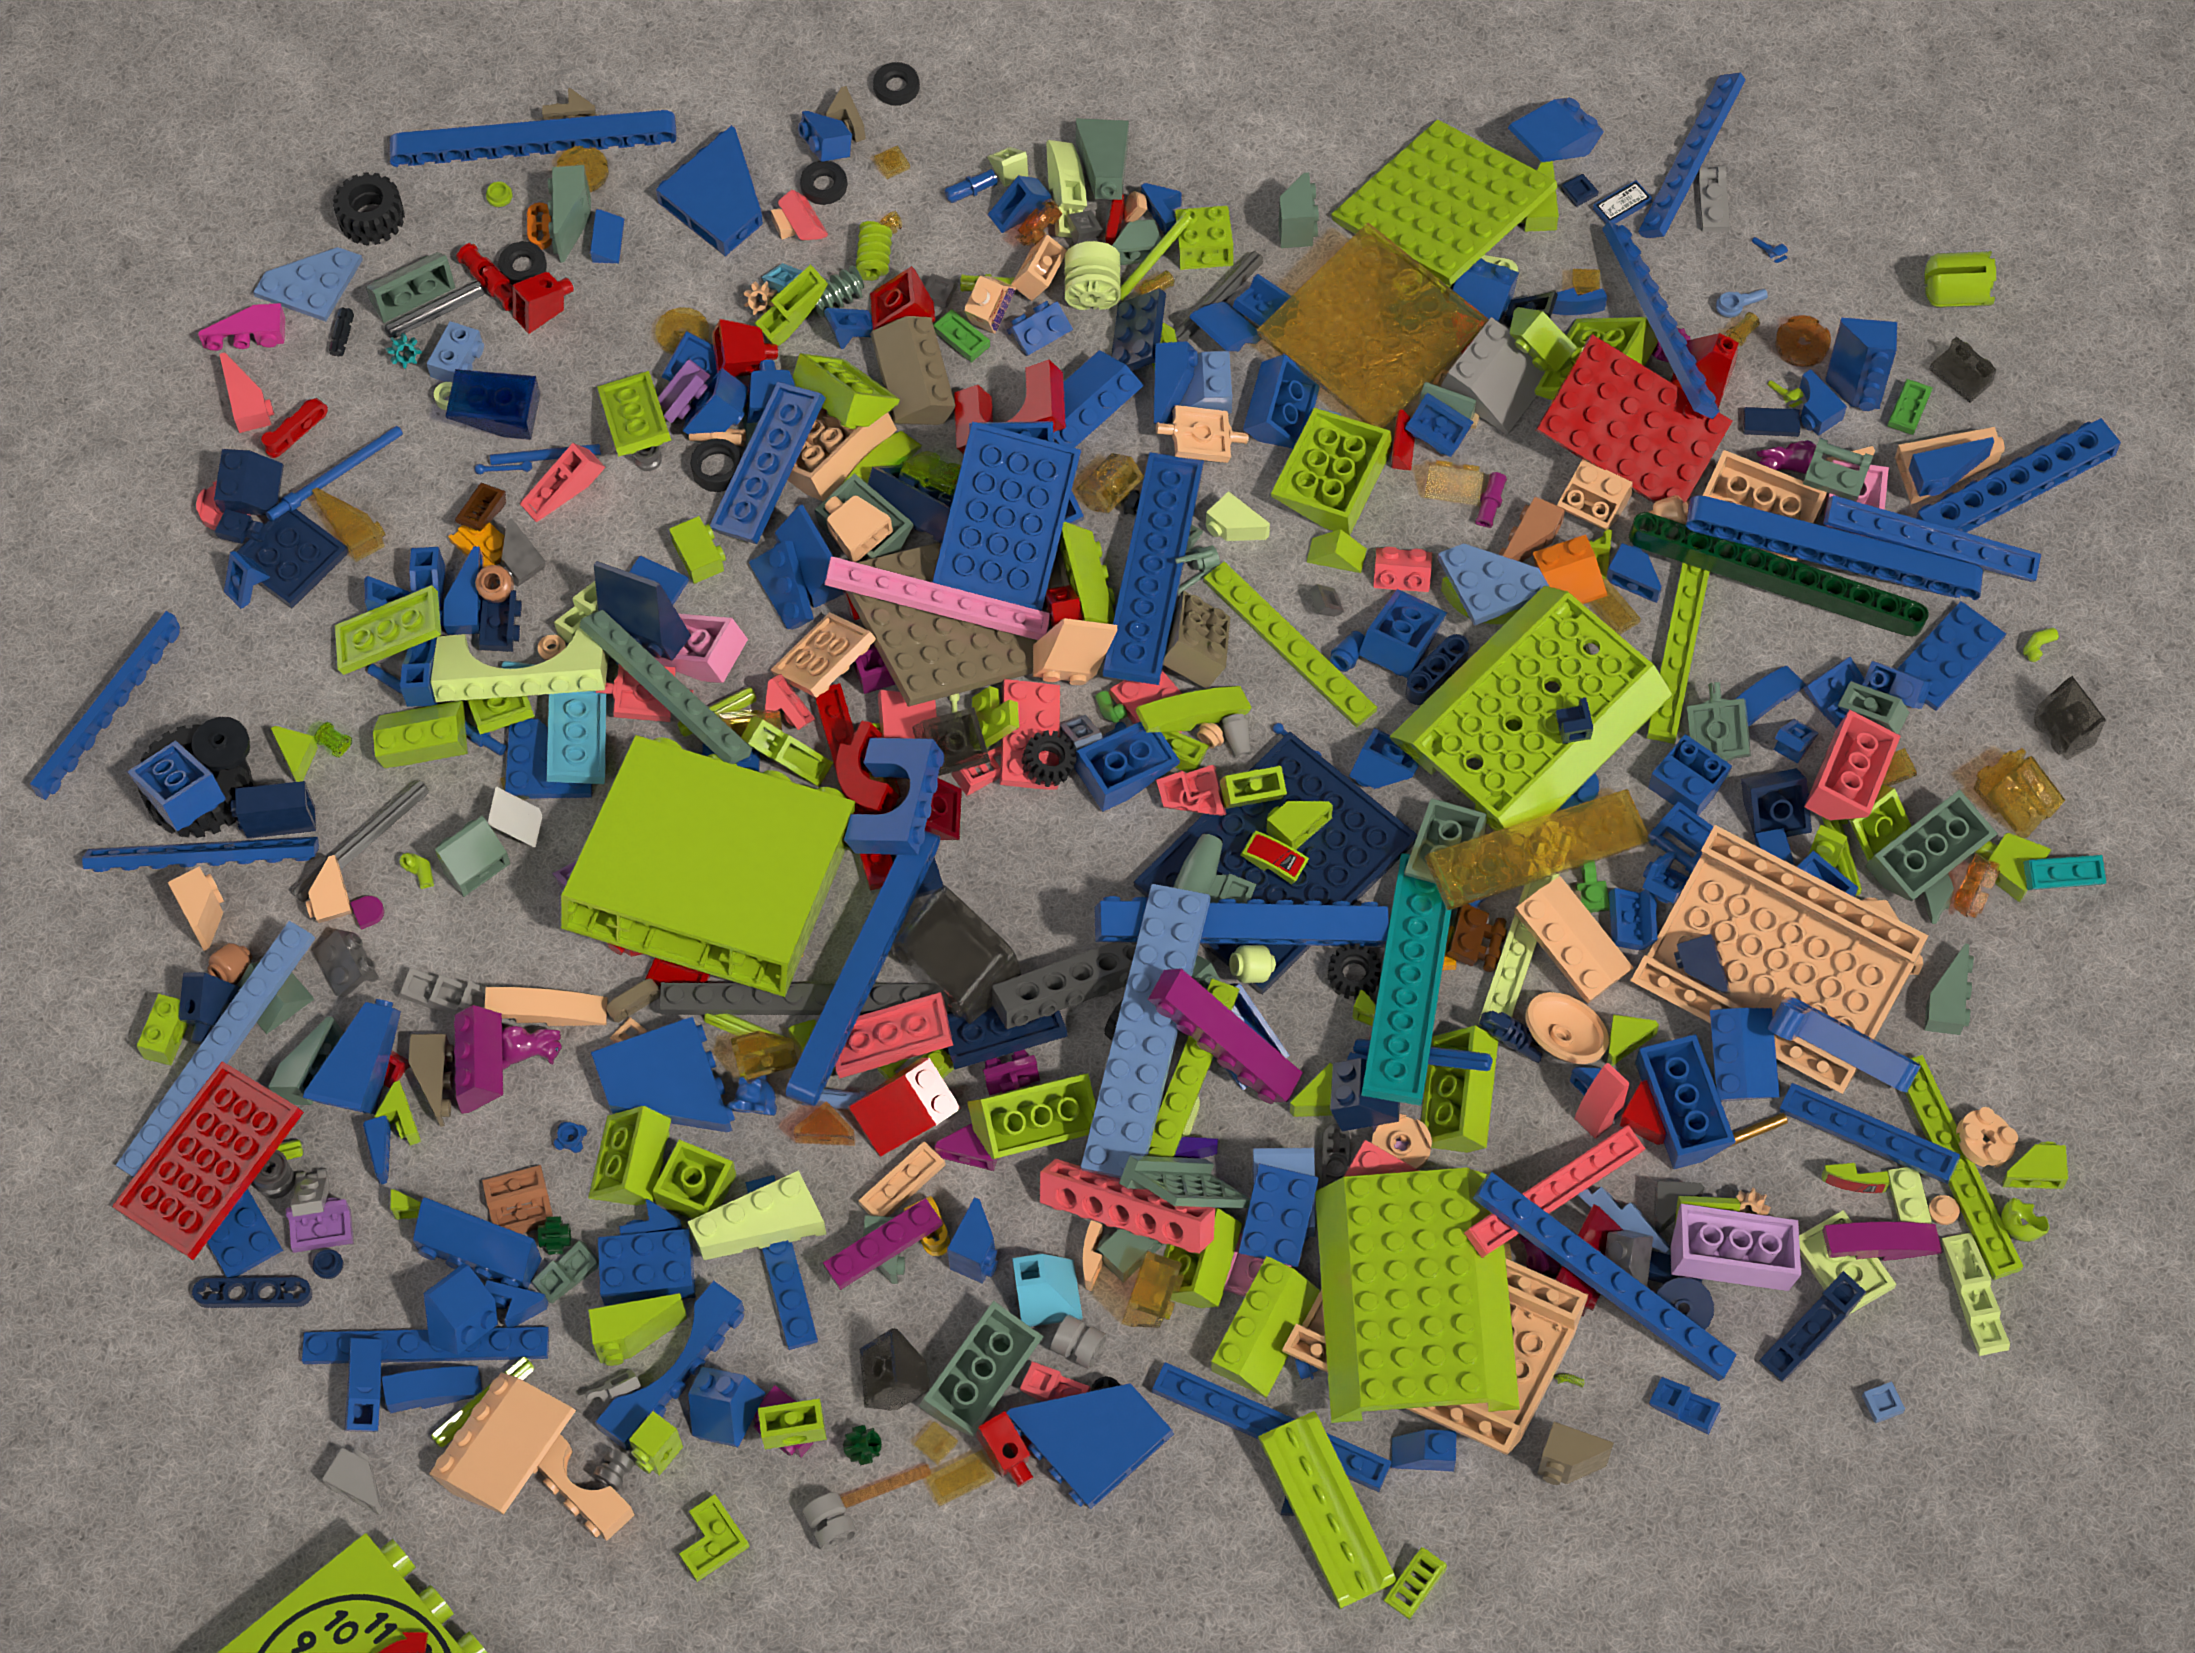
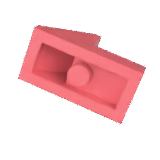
M782 674L768 681L764 713L765 720L775 715L781 709L785 712L784 717L787 722L798 730L815 720L814 716Z

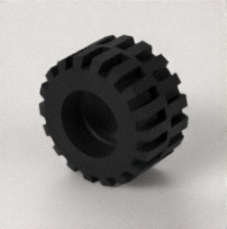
M369 172L363 173V176L356 174L352 176L353 179L350 181L348 179L343 181V187L339 186L336 190L337 195L333 197V207L339 227L344 232L346 238L350 239L352 237L353 242L357 244L362 240L363 245H369L370 241H374L375 245L381 244L380 239L384 238L385 241L391 239V233L396 235L399 232L398 226H403L405 212L397 186L394 182H390V178L386 176L381 178L379 173L369 175ZM365 205H380L378 208L370 212L358 211Z

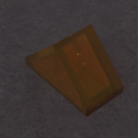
M827 1101L794 1127L796 1143L855 1146L856 1144L854 1130Z

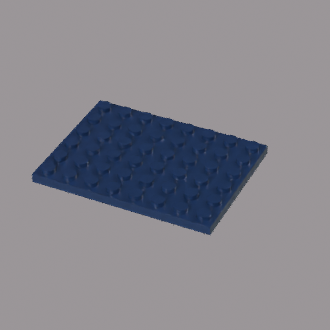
M1289 732L1249 770L1254 771L1281 766L1287 794L1278 800L1225 809L1226 815L1223 816L1204 813L1134 881V887L1145 897H1149L1152 884L1173 888L1185 859L1201 835L1210 834L1219 838L1223 843L1216 875H1229L1230 873L1257 884L1251 900L1261 899L1265 901V904H1276V901L1292 900L1294 905H1304L1306 901H1321L1322 905H1332L1333 902L1348 901L1350 906H1353L1401 858V853L1405 854L1415 844L1418 835L1292 732ZM1287 801H1329L1333 805L1332 819L1297 849L1298 852L1308 857L1309 860L1295 883L1290 884L1270 869L1263 871L1240 855L1254 831L1270 836L1266 832L1267 816L1275 807H1281ZM1243 944L1202 945L1229 966L1232 953H1235L1236 949ZM1264 945L1275 958V970L1271 972L1267 981L1249 984L1263 995L1311 946Z

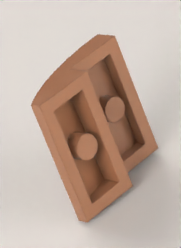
M541 1165L482 1180L493 1224L523 1234L537 1230L539 1225H545L546 1217H553Z

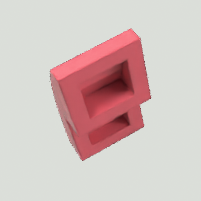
M1033 1361L1020 1387L1022 1392L1041 1402L1091 1392L1090 1386L1063 1377L1060 1371Z

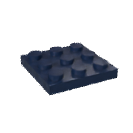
M297 509L292 512L287 511L274 521L269 520L262 529L268 532L264 542L249 539L237 551L253 559L270 576L269 579L258 584L291 609L349 553V549L345 544Z

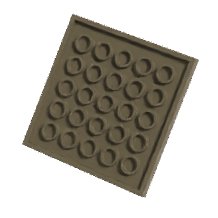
M938 542L858 563L932 582L942 543ZM846 591L866 630H869L876 638L873 643L908 707L1003 682L1004 679H1014L1033 673V644L1038 640Z

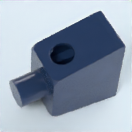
M205 972L183 973L179 1019L194 1026L191 1036L192 1043L199 1045L203 1043L241 987Z

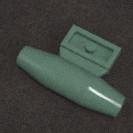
M1202 834L1185 859L1173 888L1209 894L1211 897L1210 903H1218L1221 899H1235L1236 903L1247 904V901L1251 900L1257 884L1230 873L1229 875H1216L1223 843L1213 835Z

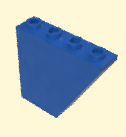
M732 125L725 131L720 132L715 140L708 146L701 148L695 157L689 162L682 164L676 173L669 179L662 181L656 189L658 203L724 256H727L763 225L761 208L736 129Z
M692 1016L592 1051L591 1054L612 1114L646 1106L670 1118L671 1124L720 1132L733 1131L730 1122L734 1121L735 1117L732 1109L728 1108V1104H723L720 1096L726 1094L720 1077L714 1079L711 1070L716 1067L711 1050L705 1052L702 1042L707 1041L702 1024L696 1026Z
M1131 1383L1015 1407L1006 1412L1020 1437L1025 1434L1032 1442L1028 1446L1030 1451L1039 1461L1045 1457L1052 1465L1048 1469L1052 1476L1060 1484L1065 1480L1072 1488L1068 1494L1080 1507L1086 1504L1090 1509L1105 1498L1174 1435L1169 1425Z

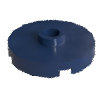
M1675 1277L1667 1280L1658 1288L1656 1292L1658 1296L1677 1310L1679 1304L1687 1303L1689 1311L1682 1314L1704 1330L1709 1327L1714 1316V1302L1710 1291L1702 1282L1690 1277Z

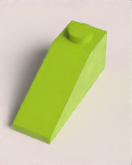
M1553 161L1541 162L1537 171L1555 179ZM1556 190L1520 222L1524 223L1525 232L1557 230L1559 214Z

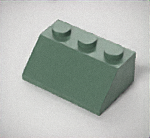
M439 252L425 256L419 261L400 268L395 273L375 280L372 284L366 286L369 300L383 323L456 288L448 259Z
M855 473L815 509L818 525L831 537L832 535L828 530L826 521L831 514L825 509V504L834 496L843 503L853 496H859L891 518L893 532L859 560L861 562L898 553L913 527V523Z

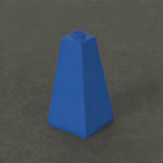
M376 999L375 1004L368 1002L363 1004L304 1091L303 1098L321 1104L372 1115L376 1114L401 1011L392 1008L393 1002Z

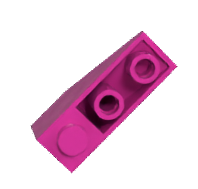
M281 303L252 305L199 331L198 335L203 348H208L212 351L221 350L223 348V338L233 334L234 347L247 349L250 346V333L254 334L257 345L271 348L277 344H284L285 314Z

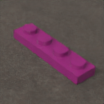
M925 1198L824 1261L823 1266L839 1290H842L942 1227V1220Z

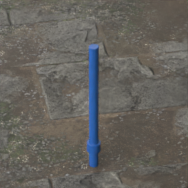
M395 426L296 493L290 492L281 499L282 502L266 512L267 518L270 521H274L287 511H294L301 506L302 501L402 436V430Z
M375 664L370 665L367 671L368 674L402 694L400 690L401 680ZM465 721L466 735L471 737L473 743L480 747L484 745L500 756L505 753L507 747L492 738L490 732L480 735L478 728Z

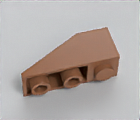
M1534 497L1530 506L1527 504L1524 506L1519 518L1521 520L1519 527L1514 526L1508 537L1510 543L1507 549L1502 547L1499 555L1523 562L1533 556V552L1544 549L1552 544L1563 523L1565 509Z

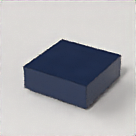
M1584 174L1561 185V190L1576 207L1598 196L1599 193Z

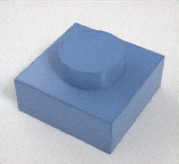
M1892 1382L1863 1392L1862 1397L1875 1424L1903 1414L1905 1411V1407Z

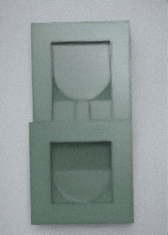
M579 1240L559 1261L553 1260L532 1282L542 1294H545L549 1303L553 1304L599 1267V1259L583 1241Z

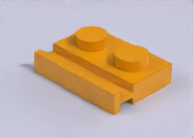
M490 522L481 531L462 525L458 528V532L448 536L449 541L466 557L469 556L473 547L479 546L483 555V568L489 565H497L501 562L505 536Z

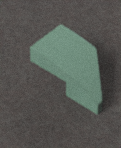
M1949 873L1923 892L1926 911L1932 924H1937L1939 916L1945 909L1948 910L1951 905L1954 887Z

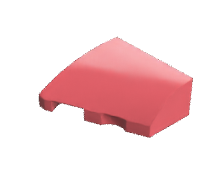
M1214 765L1189 773L1181 771L1156 780L1163 807L1218 816L1226 815L1220 782Z

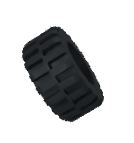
M193 724L192 728H186L185 725L180 726L173 733L167 731L161 735L162 739L160 741L154 740L149 745L150 752H144L140 761L143 762L175 740L195 757L191 746L194 733L202 724ZM219 740L216 744H221L224 740ZM246 759L234 769L227 770L226 768L220 770L216 782L226 800L218 804L214 810L206 812L194 820L191 825L177 831L179 836L189 838L190 832H194L196 838L205 837V831L212 830L213 834L221 832V825L226 823L229 827L236 822L231 810V800H236L235 789L253 787V778ZM138 787L141 798L153 820L159 826L163 825L165 831L174 834L175 829L161 816Z

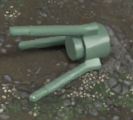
M1213 545L1187 550L1185 556L1175 559L1177 564L1192 561L1194 568L1201 570L1199 574L1179 586L1178 594L1203 579L1213 570L1212 568L1219 566V555Z

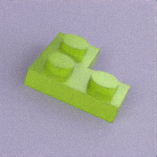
M988 686L972 697L975 748L986 749L1019 728L1018 702L1007 700L999 705V692L997 688Z
M714 1494L689 1511L690 1516L705 1537L679 1553L694 1579L698 1582L750 1546L716 1494Z

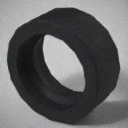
M711 439L698 445L692 453L690 461L694 481L701 488L710 492L726 491L742 458L738 447L725 439ZM714 454H725L733 461L732 469L721 476H709L703 473L701 465L704 459Z

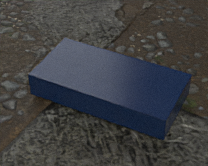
M1745 407L1744 435L1799 437L1800 409Z

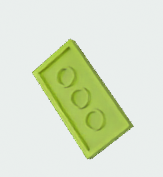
M649 371L597 386L618 457L672 441Z
M431 585L335 625L338 670L345 675L440 636L441 624L438 591Z

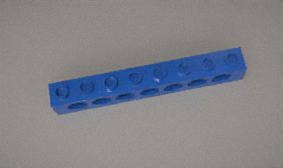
M2102 418L2092 423L2090 421L2086 422L2077 431L2061 435L2054 443L2048 446L2041 445L2032 454L2024 458H2016L2009 466L2001 470L1997 468L1991 471L1986 478L1980 481H1971L1964 489L1956 493L1950 492L1946 494L1939 502L1933 505L1927 504L1917 512L1916 519L1967 533L2116 456L2121 442Z

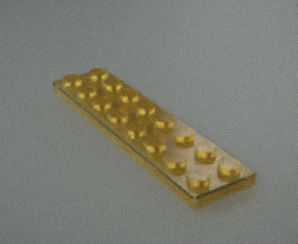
M1625 789L1428 853L1424 858L1448 911L1583 866L1586 863L1598 861L1646 845L1651 839L1648 836L1629 790Z

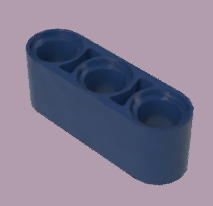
M1460 634L1448 636L1408 676L1405 695L1410 703L1422 705L1467 661L1469 642L1464 636ZM1452 650H1458V651H1460L1461 653H1459V654H1454V653H1452V652H1450V651H1452ZM1438 668L1441 669L1442 672H1435L1432 669ZM1422 687L1424 690L1418 691L1413 688Z

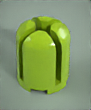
M1992 251L1936 253L1931 256L1924 272V283L1927 285L1925 287V295L1929 303L1937 308L1992 306L1995 297H1990V291L1993 289L1994 281H1996L1995 258H1990Z

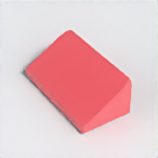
M791 189L778 201L779 206L799 239L816 240L828 236L826 229L805 196Z

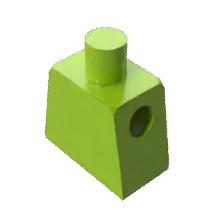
M2006 833L1998 845L1988 841L1974 853L1988 860L1982 874L2015 900L2021 902L2028 891L2023 862L2047 859L2051 849L2014 834Z

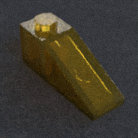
M319 488L312 490L316 503L343 544L348 547L349 553L355 562L385 547L382 537L386 536L378 521L373 523L367 513Z

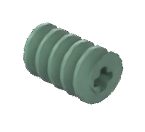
M854 265L849 266V272L842 269L839 272V276L832 274L830 281L824 278L828 285L813 310L821 317H824V308H834L833 303L835 302L840 308H843V298H846L849 303H853L852 294L854 293L859 299L863 298L862 289L864 288V283Z

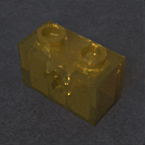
M1111 453L1076 488V491L1090 510L1109 514L1144 476L1131 456Z

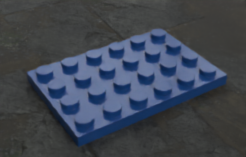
M972 421L932 583L1042 611L1081 450Z

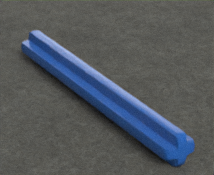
M1356 1039L1353 1052L1368 1056L1370 1040ZM1430 1047L1428 1060L1429 1065L1489 1071L1493 1063V1059L1488 1053Z

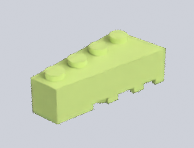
M799 1170L688 1221L691 1236L703 1260L741 1253L745 1249L759 1247V1249L770 1247V1244L782 1241L801 1240V1237L816 1235L817 1237L827 1234L824 1220Z

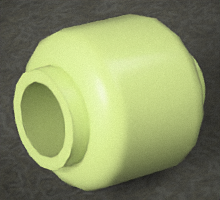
M1241 945L1236 949L1235 953H1232L1229 966L1231 974L1239 982L1263 983L1269 979L1271 972L1275 970L1276 962L1274 956L1270 954V951L1264 945Z

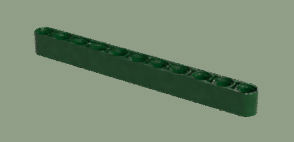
M1642 512L1636 515L1628 538L1630 542L1638 548L1904 636H1917L1922 631L1929 617L1928 609L1919 602L1748 545L1693 532L1685 524L1652 513Z

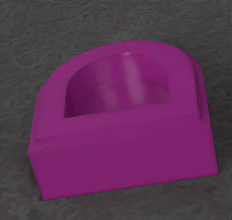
M365 896L350 902L361 930L377 924L384 916L383 904L377 897Z

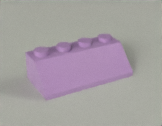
M1681 1204L1679 1206L1670 1247L1671 1275L1789 1291L1801 1276L1798 1220Z

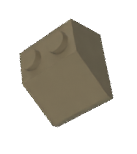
M1553 1422L1537 1474L1542 1475L1544 1481L1553 1485H1560L1561 1482L1569 1484L1606 1467L1614 1442Z

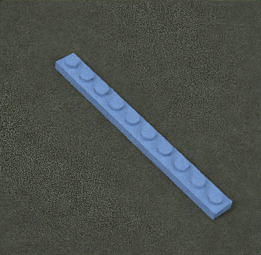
M288 921L116 1164L118 1168L132 1177L138 1173L222 1061L226 1064L229 1062L315 940L311 933Z

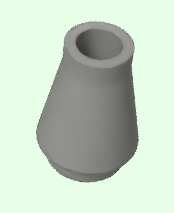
M1234 714L1224 718L1221 729L1234 752L1235 758H1239L1241 754L1245 756L1250 755L1249 721L1245 719L1243 714Z

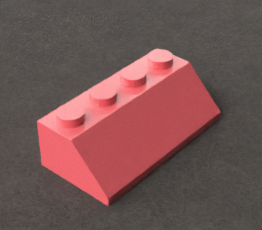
M1849 709L1835 730L1804 807L1828 820L1868 817L1901 736Z

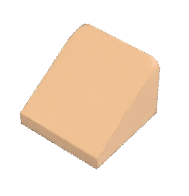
M782 209L771 210L772 221L781 240L796 235Z

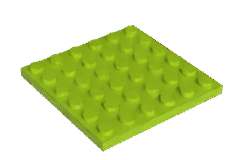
M1437 119L1331 214V217L1341 227L1451 286L1558 187L1555 179Z

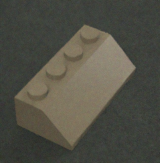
M905 316L873 330L870 335L884 388L900 399L899 404L890 410L893 422L924 425L944 424L955 408V403L932 318Z

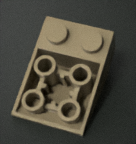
M1183 590L1173 614L1163 665L1208 689L1226 668L1230 616L1223 610L1203 602L1200 597L1191 595Z

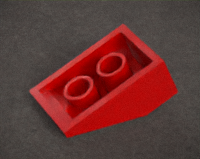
M923 1057L848 1106L880 1157L936 1126L961 1109L931 1059Z

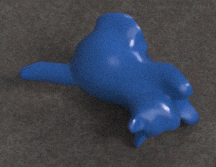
M766 1062L761 1063L753 1079L746 1081L744 1077H740L739 1087L735 1094L736 1098L728 1104V1108L733 1109V1112H753L775 1116L777 1112L775 1090L766 1081L768 1074V1064Z

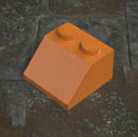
M1586 534L1533 552L1535 567L1540 569L1549 587L1568 591L1582 604L1607 596L1596 556Z

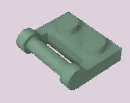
M1820 438L1803 485L1857 502L1873 455L1867 453L1861 455L1828 444V440ZM1823 454L1858 465L1860 469L1856 471L1821 458Z

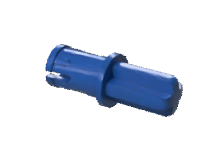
M989 169L972 178L967 176L965 181L946 188L945 195L950 203H954L970 195L975 197L978 192L996 186L998 181L993 170Z

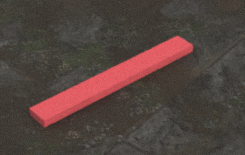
M1627 1125L1522 1195L1550 1214L1642 1153L1646 1148L1630 1126ZM1493 1213L1464 1232L1481 1258L1520 1234Z

